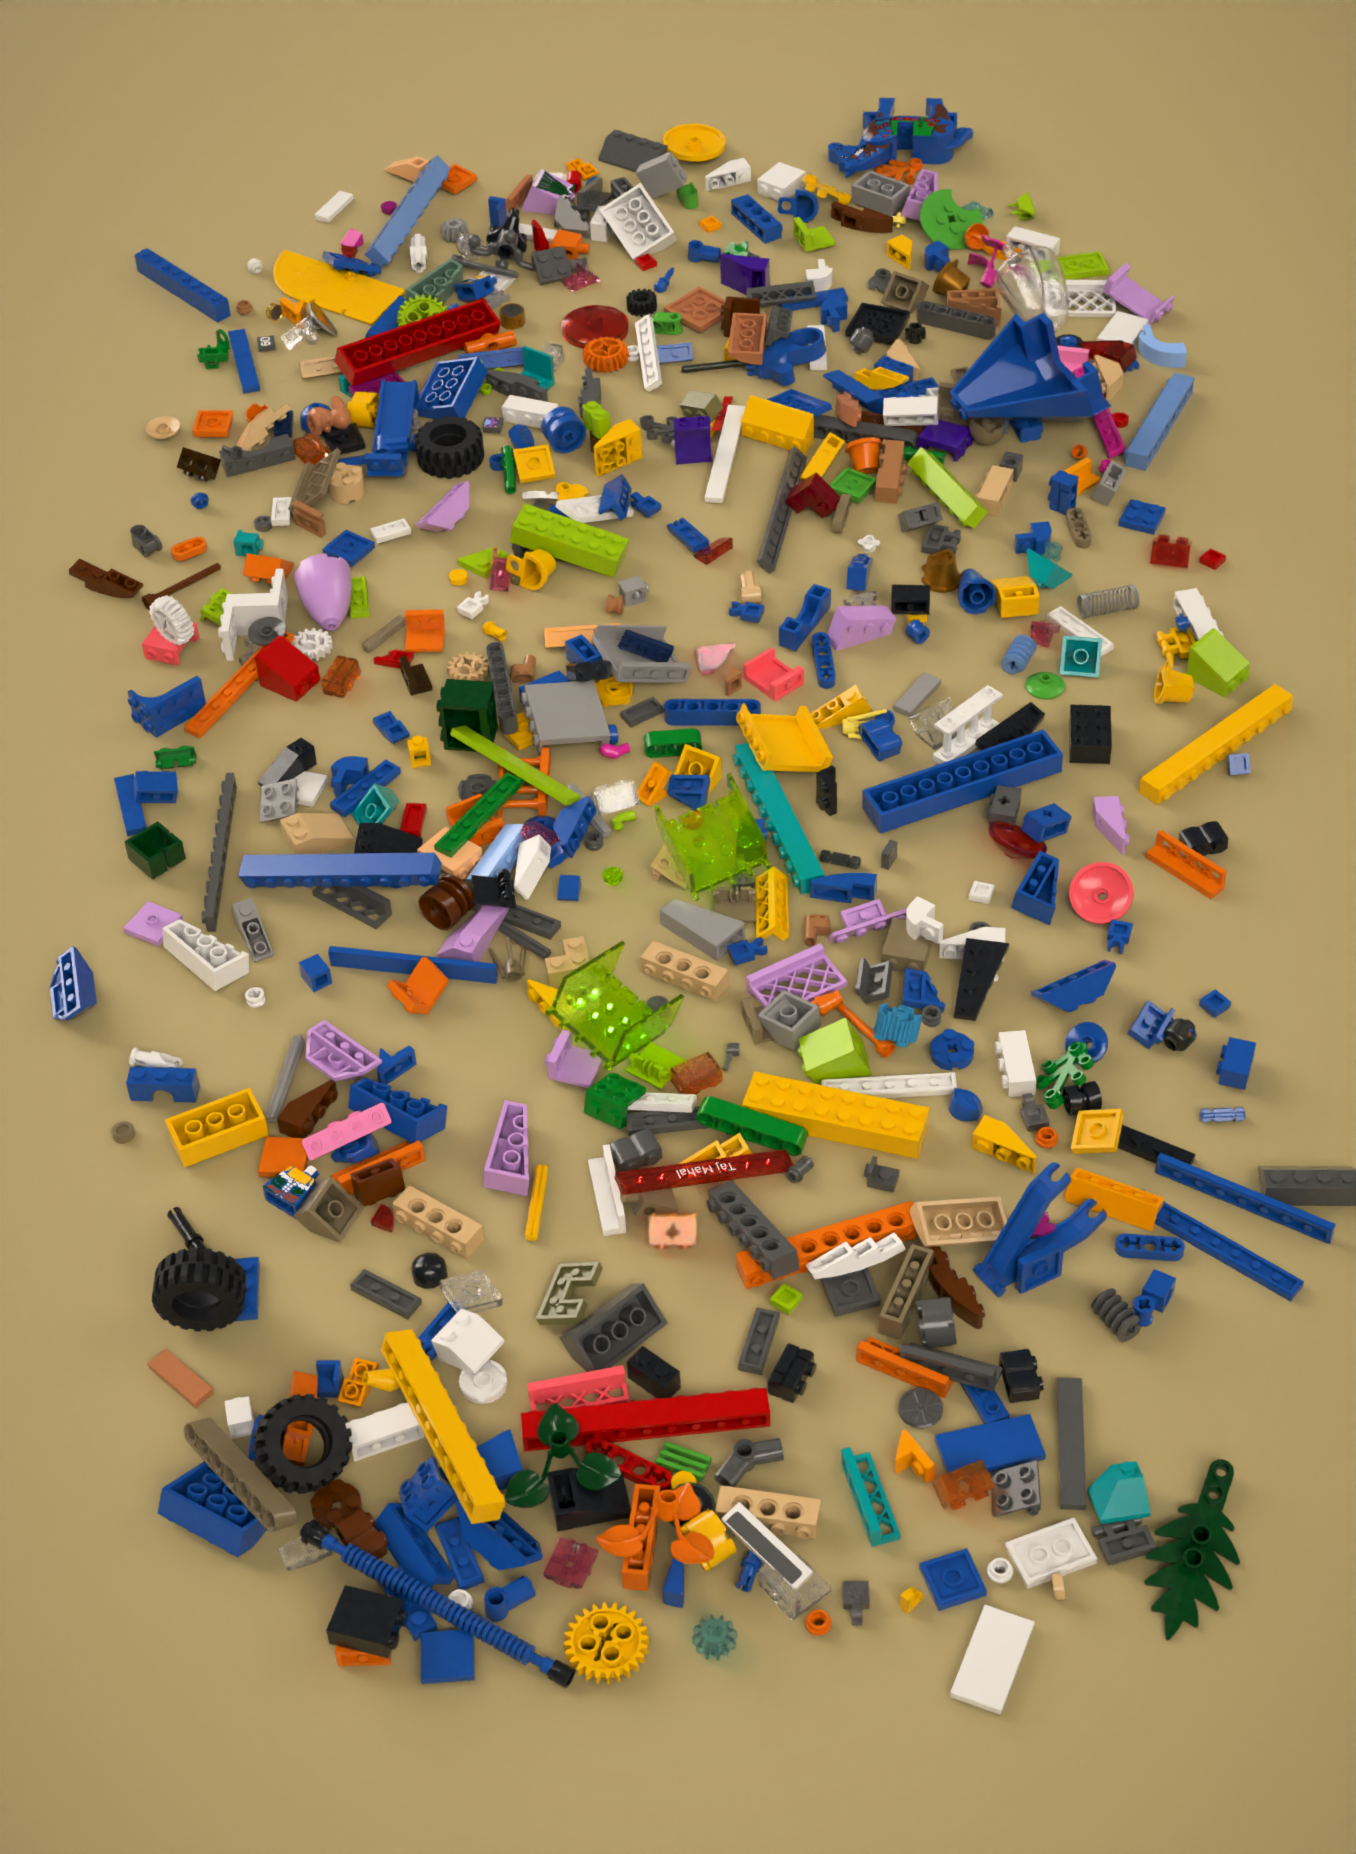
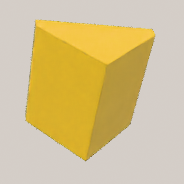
M685 744L674 775H708L710 777L709 794L722 779L721 757Z

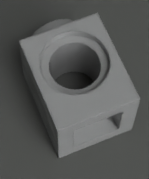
M640 576L618 582L619 596H624L626 607L647 601L649 589L647 583L643 582Z

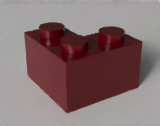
M815 472L791 488L785 502L797 514L810 506L821 518H824L835 511L841 497Z

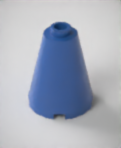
M966 569L960 575L959 604L970 614L976 615L986 612V609L990 606L992 607L995 603L996 590L992 583L975 569Z

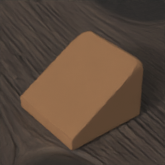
M734 667L730 668L725 679L726 696L742 688V673Z

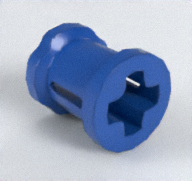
M1138 1296L1133 1301V1315L1139 1314L1140 1321L1137 1325L1147 1327L1153 1322L1152 1312L1155 1309V1302L1149 1296Z

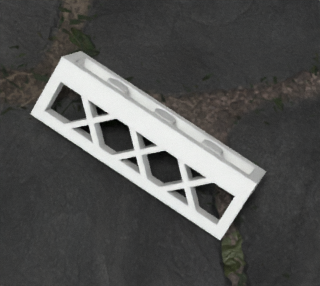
M603 1145L604 1157L589 1159L588 1166L603 1236L626 1233V1222L610 1145Z

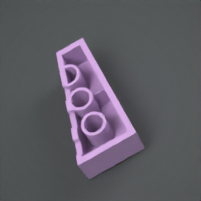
M926 169L921 170L900 216L920 221V210L924 200L933 192L938 191L937 172Z

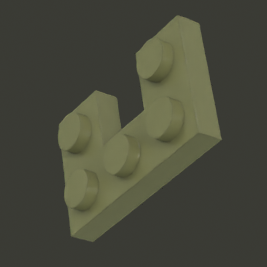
M600 1262L558 1264L536 1317L539 1325L581 1323L588 1304L584 1299H571L575 1287L596 1286L603 1269Z

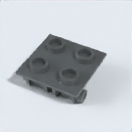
M1037 1460L990 1472L993 1517L1024 1509L1031 1516L1038 1515V1511L1041 1509Z

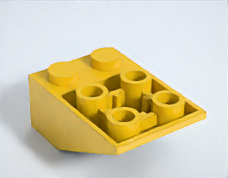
M631 419L615 424L594 446L596 477L643 458L641 429Z
M1028 576L990 580L996 590V604L1001 618L1039 614L1040 596L1036 584Z

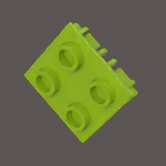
M650 1042L640 1054H630L629 1061H631V1064L625 1071L662 1089L687 1060Z

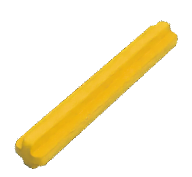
M538 1164L535 1168L525 1230V1239L527 1241H536L538 1239L548 1176V1166L545 1164Z

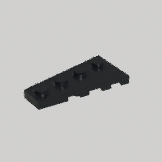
M1030 702L976 739L975 745L980 750L1031 734L1042 722L1045 713Z
M966 938L954 1018L976 1021L986 1000V995L994 982L996 973L1000 969L1002 960L1009 949V943Z

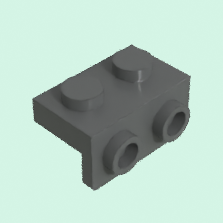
M865 958L860 959L859 968H857L858 978L855 984V991L865 1004L889 998L893 969L890 961L869 965Z

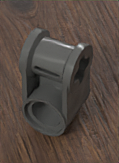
M135 525L130 529L133 547L144 557H148L150 553L156 550H162L160 539L144 525Z

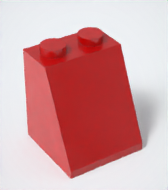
M279 635L255 656L260 686L295 702L320 681L318 665L283 636Z

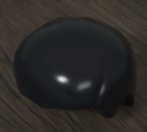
M424 1253L417 1256L412 1262V1276L414 1283L424 1289L435 1288L442 1285L447 1279L446 1262L437 1253Z

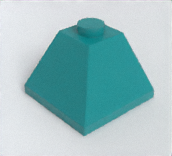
M1029 548L1027 549L1030 576L1036 580L1035 584L1044 589L1047 586L1054 589L1073 575Z
M374 783L351 814L358 825L359 823L383 824L400 801L393 790Z
M1137 1461L1111 1465L1087 1489L1100 1524L1151 1517L1144 1477Z

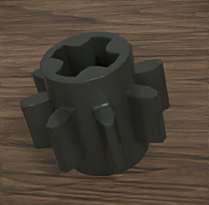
M917 322L911 323L909 328H905L906 340H909L912 344L921 343L922 339H926L925 327H922V324Z

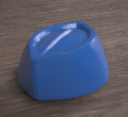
M955 1088L949 1105L951 1115L960 1121L978 1120L983 1110L978 1096L971 1091Z

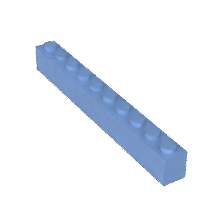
M438 155L427 162L366 251L365 255L373 263L379 266H387L392 261L391 256H394L399 250L397 247L404 243V238L411 232L410 228L417 224L418 221L416 219L423 215L424 212L422 210L429 206V201L436 195L435 191L442 187L441 182L448 178L447 173L451 168Z

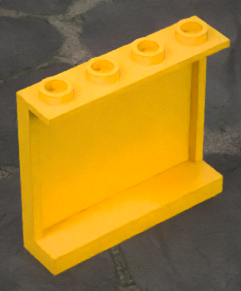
M742 704L740 711L737 713L736 720L762 771L819 772L830 766L833 755L807 706H799L796 716L750 714L746 704Z

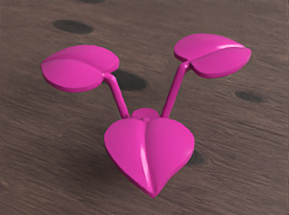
M982 235V241L987 246L994 248L990 262L985 257L976 253L969 254L967 264L986 266V271L980 280V284L987 288H992L995 280L999 282L1000 278L1009 270L1031 280L1035 285L1037 283L1035 274L1027 267L1019 264L1009 265L999 276L997 275L998 272L993 269L995 267L993 262L997 250H1007V246L997 239Z

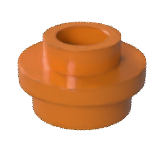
M1043 1127L1036 1133L1035 1141L1042 1148H1052L1058 1143V1135L1053 1128Z
M813 1610L806 1617V1629L813 1635H824L831 1629V1618L823 1610ZM816 1622H820V1623H822L823 1625L817 1626V1625H814V1624H815Z

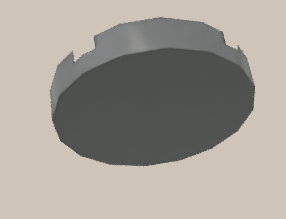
M485 774L470 775L464 782L462 780L458 786L459 798L463 801L480 793L484 795L496 783V780L491 779V776Z

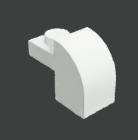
M818 259V269H806V281H813L815 292L828 290L832 286L833 269L825 266L824 259Z
M917 896L907 907L906 931L914 940L921 935L927 940L939 944L943 940L944 924L935 920V905Z

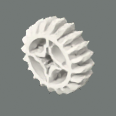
M167 595L154 600L155 602L150 606L149 613L151 620L154 622L153 625L156 626L161 636L174 645H182L188 642L194 635V627L183 605H180L178 600H174L172 596L169 597Z

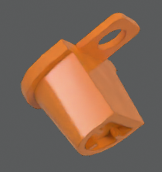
M875 437L861 438L846 445L845 453L849 454L854 470L864 474L878 473V468H880L879 449L882 447L881 439Z

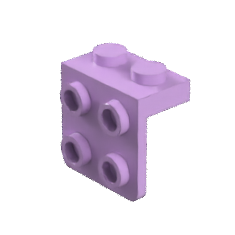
M562 1030L559 1038L556 1037L554 1040L552 1052L548 1053L545 1059L548 1078L590 1088L604 1061V1054L572 1046L571 1031Z

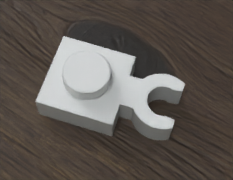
M480 591L476 592L473 599L468 597L457 606V613L473 619L484 610L483 606L489 603V595L482 597Z

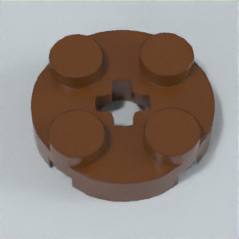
M339 1479L333 1480L330 1484L319 1489L310 1501L313 1518L326 1530L335 1528L334 1522L362 1507L358 1490ZM334 1503H341L342 1508L331 1509Z

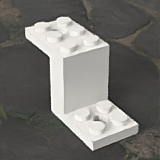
M276 569L275 577H272L273 589H270V593L227 594L226 602H223L222 605L224 614H221L220 617L222 627L218 629L219 638L223 640L221 650L226 655V661L234 660L238 636L248 635L249 627L256 620L264 617H276L285 623L288 592L284 569Z

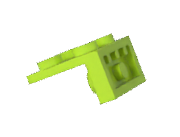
M800 217L793 218V235L805 252L835 245L834 239L825 226L808 229L806 223H803Z

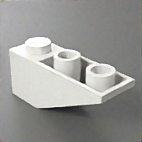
M745 158L729 161L705 176L706 192L750 182L751 167Z
M540 835L519 843L514 889L525 900H528L550 862L551 846Z
M982 927L944 939L940 942L939 958L963 959L966 938L1005 943V928Z

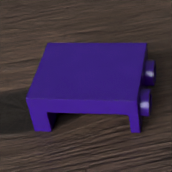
M709 416L673 419L676 464L712 462Z
M938 419V425H927L920 433L917 449L922 447L927 450L931 446L952 452L954 454L953 461L957 462L961 456H964L966 449L971 447L973 438L968 427Z

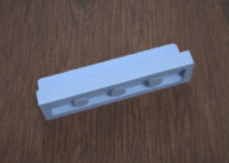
M505 824L471 871L467 880L472 882L471 875L498 877L501 869H507L511 872L517 863L519 843L532 838L525 824Z

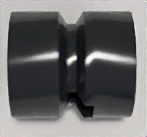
M1096 1081L1083 1083L1080 1087L1076 1085L1063 1087L1064 1107L1069 1116L1077 1115L1078 1111H1083L1084 1109L1101 1110L1102 1098Z

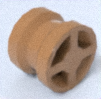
M608 595L606 613L617 612V614L622 615L625 605L624 596L614 597L613 595Z

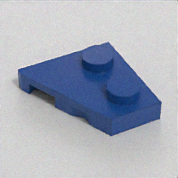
M671 775L667 794L695 811L705 814L710 777L708 775Z

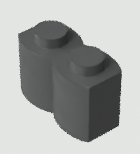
M650 1129L638 1131L630 1137L618 1139L610 1144L613 1162L621 1175L632 1174L641 1166L654 1165L662 1159V1148Z

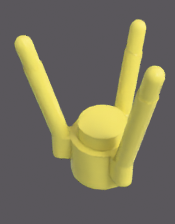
M878 710L843 719V735H848V739L856 738L863 740L861 735L855 734V732H859V726L862 723L870 720H859L887 713V710Z

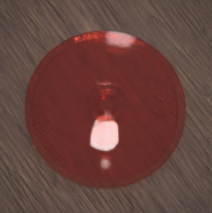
M589 305L568 313L562 320L561 332L563 338L569 344L584 349L588 341H593L594 338L599 339L600 337L605 338L607 336L608 338L614 337V339L620 338V341H622L629 332V322L627 316L619 309L606 305Z

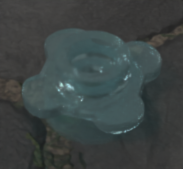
M1046 542L1043 556L1058 562L1061 559L1062 545L1056 542Z

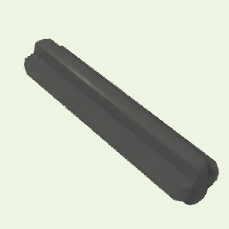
M501 923L499 927L501 933L536 955L545 959L551 954L549 948L509 923Z

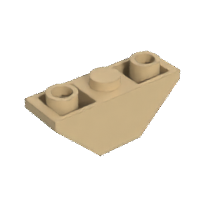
M897 339L887 351V357L913 366V382L918 381L921 372L920 366L915 362L913 355L909 353L907 346L903 344L901 339Z
M1094 355V363L1091 364L1098 370L1101 390L1105 399L1110 400L1122 388L1124 373L1118 362Z

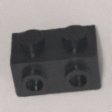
M833 765L816 773V803L829 816L837 813L836 768Z

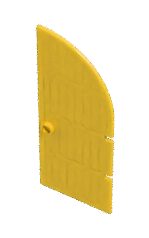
M284 250L279 255L273 268V278L276 285L289 297L299 301L305 300L308 304L314 301L320 308L340 315L345 312L344 316L370 325H374L399 295L403 296L406 293L405 289L345 269H334L330 264Z

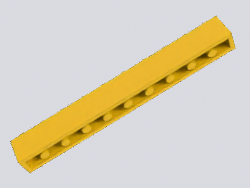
M1276 684L1272 685L1141 777L1139 793L1157 805L1169 799L1172 794L1183 789L1186 784L1197 779L1200 774L1208 771L1214 764L1222 761L1245 742H1249L1252 737L1262 733L1266 727L1276 723L1283 715L1288 714L1293 707V695Z
M412 1329L386 1332L381 1352L471 1524L500 1520L502 1510L505 1507L504 1495L497 1488L493 1475H490L484 1458L480 1456L476 1449L475 1441L469 1436L465 1423L461 1421L456 1406L452 1404L448 1397L447 1389L441 1384L438 1373L434 1371L430 1363L429 1356L425 1354L420 1339L416 1337Z

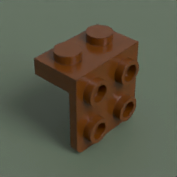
M726 296L725 304L721 306V315H724V319L721 320V330H724V337L730 336L733 313L760 314L759 299Z

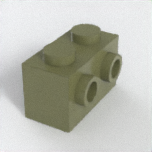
M690 391L679 404L686 418L709 416L710 422L716 418L723 408L716 394Z

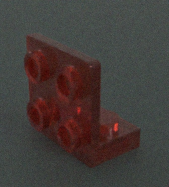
M1169 535L1155 537L1152 544L1150 564L1188 568L1192 541H1188L1189 538L1187 537L1170 539Z

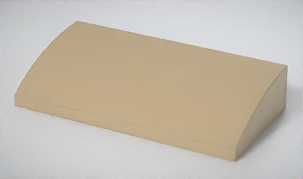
M1001 1196L915 1202L909 1209L917 1234L925 1247L995 1242L1007 1222Z

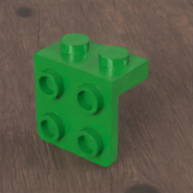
M609 1073L586 1090L584 1113L621 1130L626 1126L627 1108L646 1094V1087L628 1080L619 1074Z

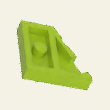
M492 547L457 559L458 566L486 578L507 561L508 553Z

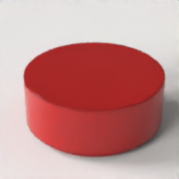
M1123 412L1112 414L1117 428H1124L1128 425L1129 416Z

